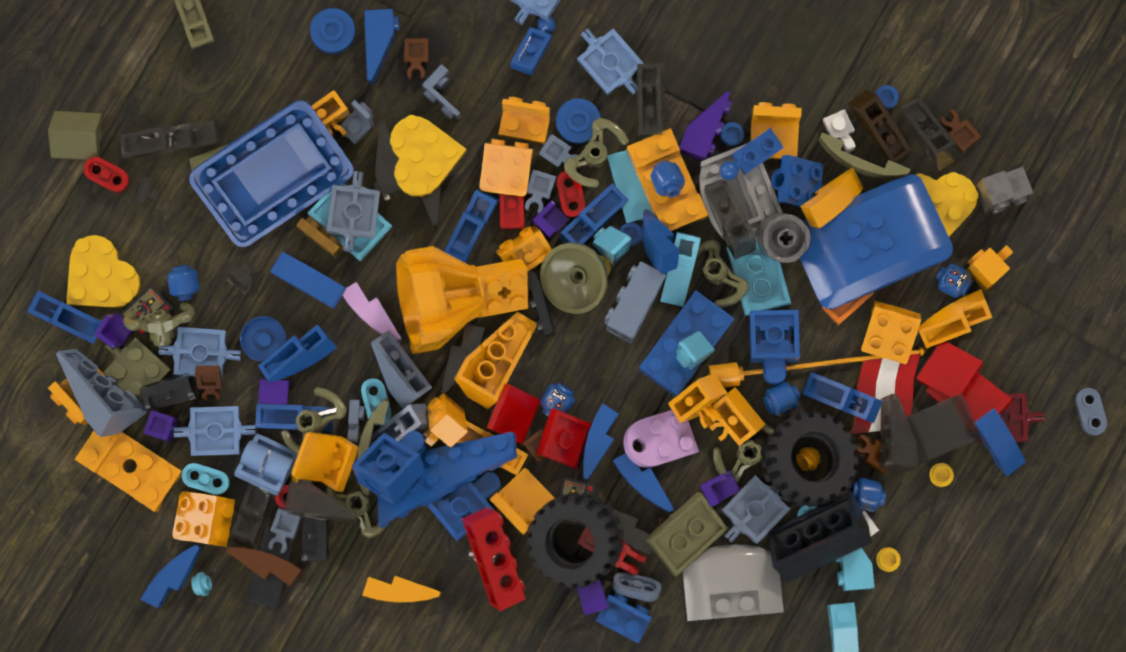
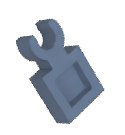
M553 134L549 136L538 155L556 167H559L561 162L565 164L567 159L578 156L568 154L571 147Z
M533 170L527 188V194L532 195V198L528 199L525 204L526 211H529L530 205L533 203L539 206L537 214L543 210L542 198L550 199L556 176Z
M350 400L348 441L359 443L360 420L364 421L365 406H361L360 400Z
M278 508L270 530L277 534L269 542V549L274 550L275 544L280 542L282 544L280 553L285 554L289 548L287 539L288 537L295 539L302 516Z

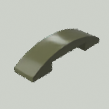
M175 0L191 48L195 49L213 42L214 38L201 1Z
M822 133L818 140L822 148L834 160L848 169L854 168L855 172L879 179H899L909 174V168L890 160L882 168L841 151L844 141Z
M384 398L376 406L365 425L359 444L358 459L369 449L374 423L384 425L389 403L388 398ZM360 484L363 495H368L369 489Z

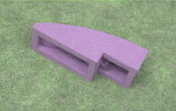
M357 282L346 288L343 297L366 324L381 335L389 330L398 343L402 342L401 337L378 298L368 302Z

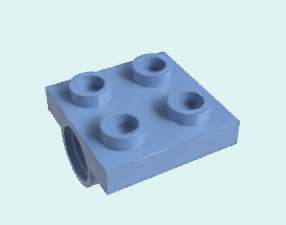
M257 433L253 441L250 440L244 449L240 463L235 470V476L278 496L293 470L298 455L288 447Z

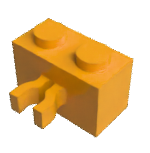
M333 90L311 107L331 135H333L331 131L333 127L335 131H339L345 137L347 135L346 131L337 124L348 117L350 113Z
M1007 245L998 254L991 248L986 252L981 249L967 262L970 266L966 270L971 273V277L986 291L1010 269L1004 263V260L1013 251Z
M714 373L696 380L668 404L680 424L700 416V422L705 429L713 425L711 420L714 422L721 418L718 411L713 409L712 405L724 397L727 392Z
M736 387L712 405L713 409L718 411L721 418L711 425L710 429L713 431L716 427L723 426L725 428L723 434L718 437L720 441L730 434L740 446L765 425Z
M445 393L431 400L427 408L429 427L423 432V435L426 436L424 441L432 446L440 438L449 447H452L468 432L465 411Z

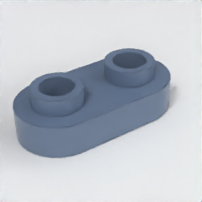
M1085 388L1079 391L1075 397V404L1083 431L1091 436L1103 433L1107 427V419L1099 393L1092 388ZM1086 396L1092 397L1093 402L1091 404L1085 402ZM1093 419H1097L1099 422L1097 428L1091 424Z
M627 572L617 573L612 583V588L617 594L647 602L657 600L661 591V585L657 580Z

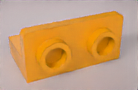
M529 226L524 228L515 239L503 242L496 253L503 262L522 259L528 272L543 262L552 248L536 226Z

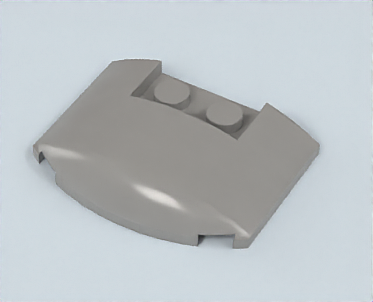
M744 145L701 161L700 195L707 210L708 218L721 238L732 245V248L735 250L756 243L757 232L762 220L770 215L783 213L777 202V197L763 162L744 175L739 169L737 177L733 180H725L721 177L719 172L720 166L726 161L734 162L731 154Z
M727 544L711 547L702 552L682 571L687 621L784 612L780 574L773 568L771 552L763 548L747 544Z

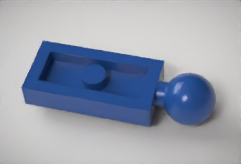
M540 17L537 21V29L529 28L510 62L511 68L531 76L533 75L552 41L550 33L555 29V21L552 17H549L548 21Z
M770 128L731 154L734 162H724L719 169L720 175L725 180H733L737 177L739 169L744 175L784 147Z

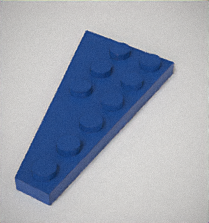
M510 432L457 443L452 447L447 445L425 450L420 455L425 472L394 505L377 495L378 525L384 528L389 525L388 522L398 517L403 518L409 515V511L420 505L424 507L457 489L456 486L466 481L470 483L477 479V475L487 470L492 471L517 458L515 434Z

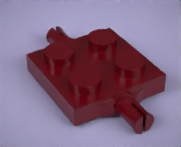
M1026 393L1006 394L1013 402L1000 417L1016 442H1027L1030 422H1044V412L1029 413L1026 404ZM978 435L979 443H983L981 437Z

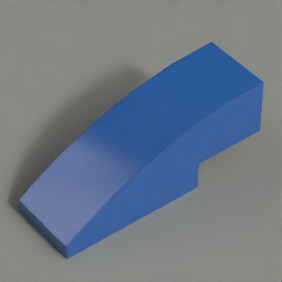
M612 183L561 231L559 238L564 243L573 242L585 245L616 215L629 199Z
M478 188L466 211L463 212L444 252L466 263L500 199Z
M648 209L644 210L642 242L647 257L660 274L677 269L679 249L673 244L674 234Z
M281 252L270 271L279 279L335 309L346 290L344 286L284 252Z
M38 290L26 311L94 344L97 338L94 334L102 322Z
M317 324L301 339H298L295 335L291 337L258 367L271 383L312 366L337 347L329 335Z
M813 372L810 373L802 393L871 423L875 422L883 401Z
M603 403L594 418L585 446L583 478L587 481L614 441L607 433L619 413Z
M257 404L255 428L299 431L296 417H298L302 410L320 412L333 408ZM333 420L327 424L322 432L333 433Z
M994 408L975 422L985 448L991 453L995 465L1006 476L1026 463L1012 434Z
M626 453L613 460L622 477L643 498L668 513L674 510L651 468L641 472L639 466L633 463Z
M194 545L170 561L149 584L140 600L156 608H162L172 588L177 591L182 590L203 547Z

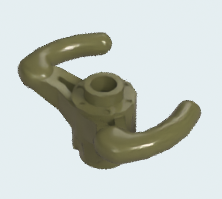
M597 118L593 121L591 126L593 136L582 153L577 157L567 159L564 164V170L569 177L586 187L597 188L599 181L582 176L577 172L576 168L584 166L600 168L603 166L604 161L607 160V149L603 145V129L612 131L622 145H627L629 142L625 132L617 124L604 118ZM593 151L595 153V151L600 152V154L598 156H593L591 152Z
M711 239L699 244L696 258L704 251H709V259L706 261L705 267H703L706 279L714 285L725 283L737 288L736 293L732 296L716 300L714 304L719 308L736 304L749 290L747 280L731 273L726 263L720 257L721 245L718 241ZM719 270L720 273L715 275L714 271Z
M183 302L180 305V309L184 311L183 313L171 317L166 311L157 310L151 313L147 321L133 320L136 317V312L130 310L125 314L123 323L129 330L140 329L149 332L150 340L153 341L155 346H167L173 342V329L181 323L190 322L195 315V310L192 305Z
M319 387L314 389V394L331 401L334 404V409L320 412L302 410L298 417H296V423L299 431L303 432V439L306 433H321L330 421L344 418L347 408L335 393ZM284 429L281 435L285 444L298 455L301 446L294 441L290 431Z
M766 423L760 429L767 435L774 432L773 428ZM751 440L741 444L737 450L738 460L731 471L737 483L740 481L745 469L765 459V455L761 456L763 447H760V445L755 444ZM718 447L714 448L713 462L717 472L721 474L727 470L722 461L721 449ZM746 450L753 452L752 458L744 456ZM740 463L743 464L744 466H742L740 470H738Z
M351 470L348 480L355 476L353 470ZM329 486L327 487L324 494L326 502L330 505H342L359 521L363 536L373 538L386 528H381L378 523L375 526L371 525L368 515L370 500L367 495H363L360 491L349 493L348 495L336 494L334 489ZM355 501H362L361 504L363 506L361 509L355 508Z

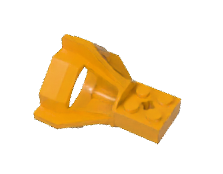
M431 246L406 251L405 254H401L396 262L398 299L405 331L410 340V350L413 354L440 349L468 322L477 317L528 309L527 267L522 259L475 267V265L470 266Z

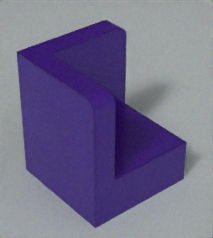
M553 200L532 220L533 225L549 240L569 221L556 207V203Z
M114 313L105 316L94 335L110 347L117 348L126 344L134 330L127 329L123 323L124 317Z
M260 379L258 403L287 405L291 382L277 380L270 383L266 379Z
M151 410L144 434L172 442L175 433L174 427H177L178 419Z
M731 470L721 473L700 485L710 507L740 491V487Z
M600 580L584 588L577 587L584 615L607 609Z

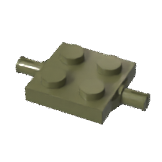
M135 337L123 349L120 347L112 348L109 345L105 347L115 357L111 365L103 373L115 379V384L123 392L129 390L141 403L143 402L140 392L141 386L163 380L172 371L139 338Z

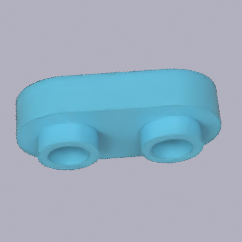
M372 378L363 383L361 394L369 419L376 406L384 398H388L385 386L380 380ZM372 387L378 388V393L374 396L370 395L369 392ZM389 403L387 407L384 424L387 421H389L392 417V411Z
M188 464L182 471V480L187 486L214 495L225 493L230 485L229 477L224 472L200 464ZM197 471L199 478L192 480L191 474ZM221 479L222 485L216 488L214 481Z

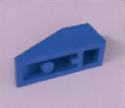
M393 9L364 10L367 80L369 85L375 84L395 40V30H399V17L394 16Z

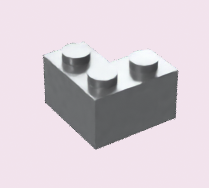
M1023 167L1007 173L1004 170L985 177L975 186L985 213L992 211L993 214H997L1006 210V207L1012 203L1015 206L1024 204L1029 201L1028 197L1033 194Z

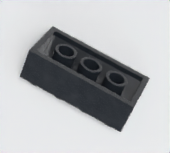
M851 491L768 532L773 568L787 583L872 543L869 525Z

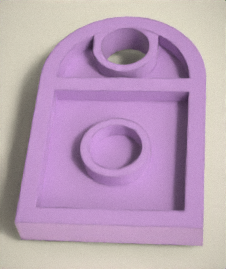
M672 410L633 423L627 429L624 436V449L627 456L633 463L645 468L655 467L699 452L689 421L680 424ZM634 440L639 441L642 445L640 453L633 449L632 444Z

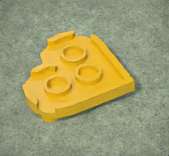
M409 115L398 122L391 133L390 144L394 154L399 158L395 166L394 176L401 190L412 197L430 195L438 189L467 151L466 148L430 121L414 115Z
M955 172L943 175L938 180H934L921 173L916 174L923 181L948 236H950L976 206L978 192L970 179Z
M97 235L86 236L76 241L70 256L67 305L120 308L127 306L139 295L141 288L140 276L133 266L119 260L118 251L112 242L105 237Z

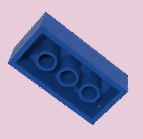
M695 291L638 370L674 397L678 396L705 361L703 360L692 370L688 366L683 368L676 359L678 344L700 331L714 348L735 318Z

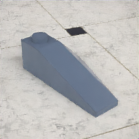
M77 349L57 352L56 356L83 415L99 437L117 435L146 414V408L129 390L123 392L115 385V379L111 376L107 378L97 371L98 366Z

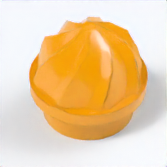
M804 447L796 455V461L803 471L814 470L821 462V456L817 449Z

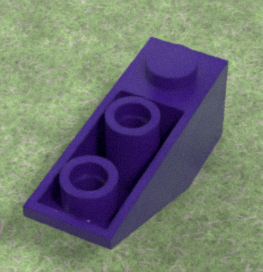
M727 91L687 126L679 147L680 154L699 161L706 160L707 156L712 157L716 144L712 143L714 136H720L724 122L720 120L723 113L728 114L732 104V100H729L730 92Z

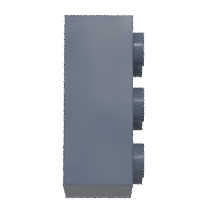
M641 261L638 267L633 265L627 276L629 284L627 288L621 287L616 297L618 305L615 309L610 308L604 322L607 324L606 331L631 344L666 278V274H660L657 269Z

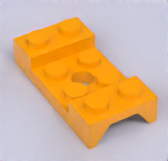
M671 128L627 146L626 151L653 214L671 232L708 217L707 210L700 194L695 189ZM662 161L676 163L685 179L683 189L680 190L677 196L672 198L658 195L650 178L654 166Z
M93 431L74 459L157 513L174 483L182 476V470L123 432L117 435L99 437ZM133 459L137 464V468L134 472L127 473L124 469V464L126 461Z

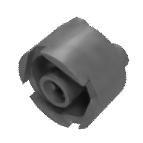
M777 213L762 220L757 232V243L761 252L768 258L784 263L794 262L807 251L810 245V232L806 224L798 217ZM783 234L787 235V239L780 241V236Z

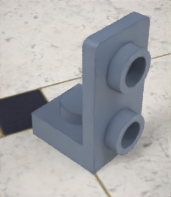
M441 64L422 84L425 90L423 94L432 103L437 101L442 106L441 111L448 118L454 117L459 120L461 118L460 112L436 91L437 89H443L449 82V70Z
M354 100L351 103L354 112L340 126L346 131V137L356 145L375 124L372 119L374 116L371 109L365 103L361 102L358 104Z

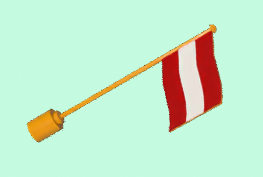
M919 347L918 350H911L907 364L876 355L788 365L786 366V371L863 361L857 383V391L883 401L874 423L855 416L850 433L858 434L906 428L912 411L914 377L919 357L923 356L925 351L922 347ZM737 362L710 365L708 366V375L715 373L723 387L727 388L740 386V381H744V376L762 374L763 369L743 371V367H738Z

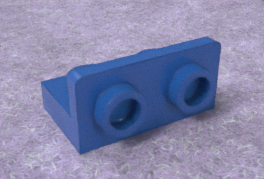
M615 593L614 597L609 595L606 599L607 609L601 610L595 621L639 643L652 617L648 616L650 611L638 604L635 608L626 604L628 599Z

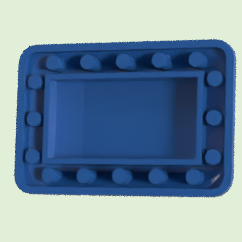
M298 100L258 124L194 168L190 173L189 182L233 243L240 247H246L331 192L332 185L340 186L349 180L353 174V166L311 105L306 101Z
M906 175L856 196L851 204L820 229L811 227L807 219L803 221L810 232V245L807 251L800 257V260L822 307L829 310L841 307L946 261L953 253L951 240L923 181L917 175Z

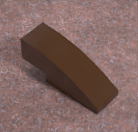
M228 547L226 550L227 553L264 580H268L274 574L289 586H294L304 570L293 563L263 551Z

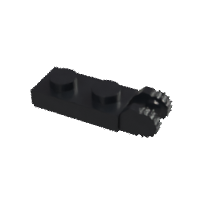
M528 271V289L533 294L529 299L532 309H537L539 319H536L538 330L540 333L544 332L546 337L554 336L556 331L541 281L534 271Z

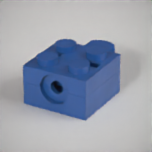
M750 310V363H763V378L770 385L782 383L787 374L786 363L798 362L800 358L799 310Z
M410 431L399 442L383 433L352 465L358 483L394 505L425 472L420 457L427 448L421 433Z
M485 472L472 483L466 481L456 486L457 489L449 495H445L427 506L458 542L467 535L462 518L486 507L494 510L487 500L499 491L501 486L500 480L496 474Z

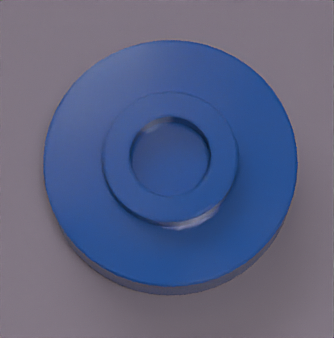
M330 8L319 12L314 17L310 26V35L313 43L319 50L328 54H338L344 52L352 45L355 39V26L351 17L346 12Z
M570 100L563 104L557 113L556 127L558 133L565 141L571 144H586L593 136L592 123L597 118H601L596 106L587 100Z
M261 316L250 320L244 326L240 342L247 356L257 362H263L287 342V336L284 328L278 321L270 317Z

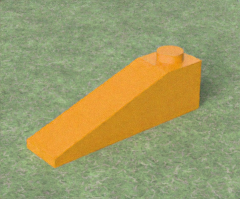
M519 312L515 313L464 359L454 379L468 398L486 409H489L498 401L504 384H507L537 326L536 322Z

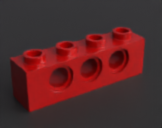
M486 507L462 518L490 605L502 611L525 600L523 593L525 586L517 575L516 569H518L515 558L510 554L509 547H511L509 538L503 532V519L499 512ZM491 532L490 539L486 541V535ZM499 554L498 560L493 563L494 556ZM506 575L504 583L500 584L501 578Z

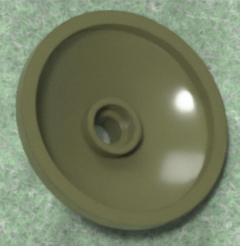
M565 243L552 249L542 263L540 271L542 289L548 300L558 309L571 314H580L592 310L603 300L608 287V274L604 262L590 247L580 243ZM579 271L583 274L582 279L578 276Z

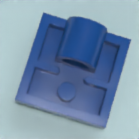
M783 155L781 168L777 169L771 178L772 187L778 190L777 202L801 208V205L815 197L814 192L819 190L822 185L824 164L791 155Z

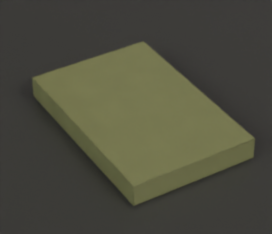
M697 492L645 540L671 574L677 576L716 541L728 527L715 510L710 507L702 493Z

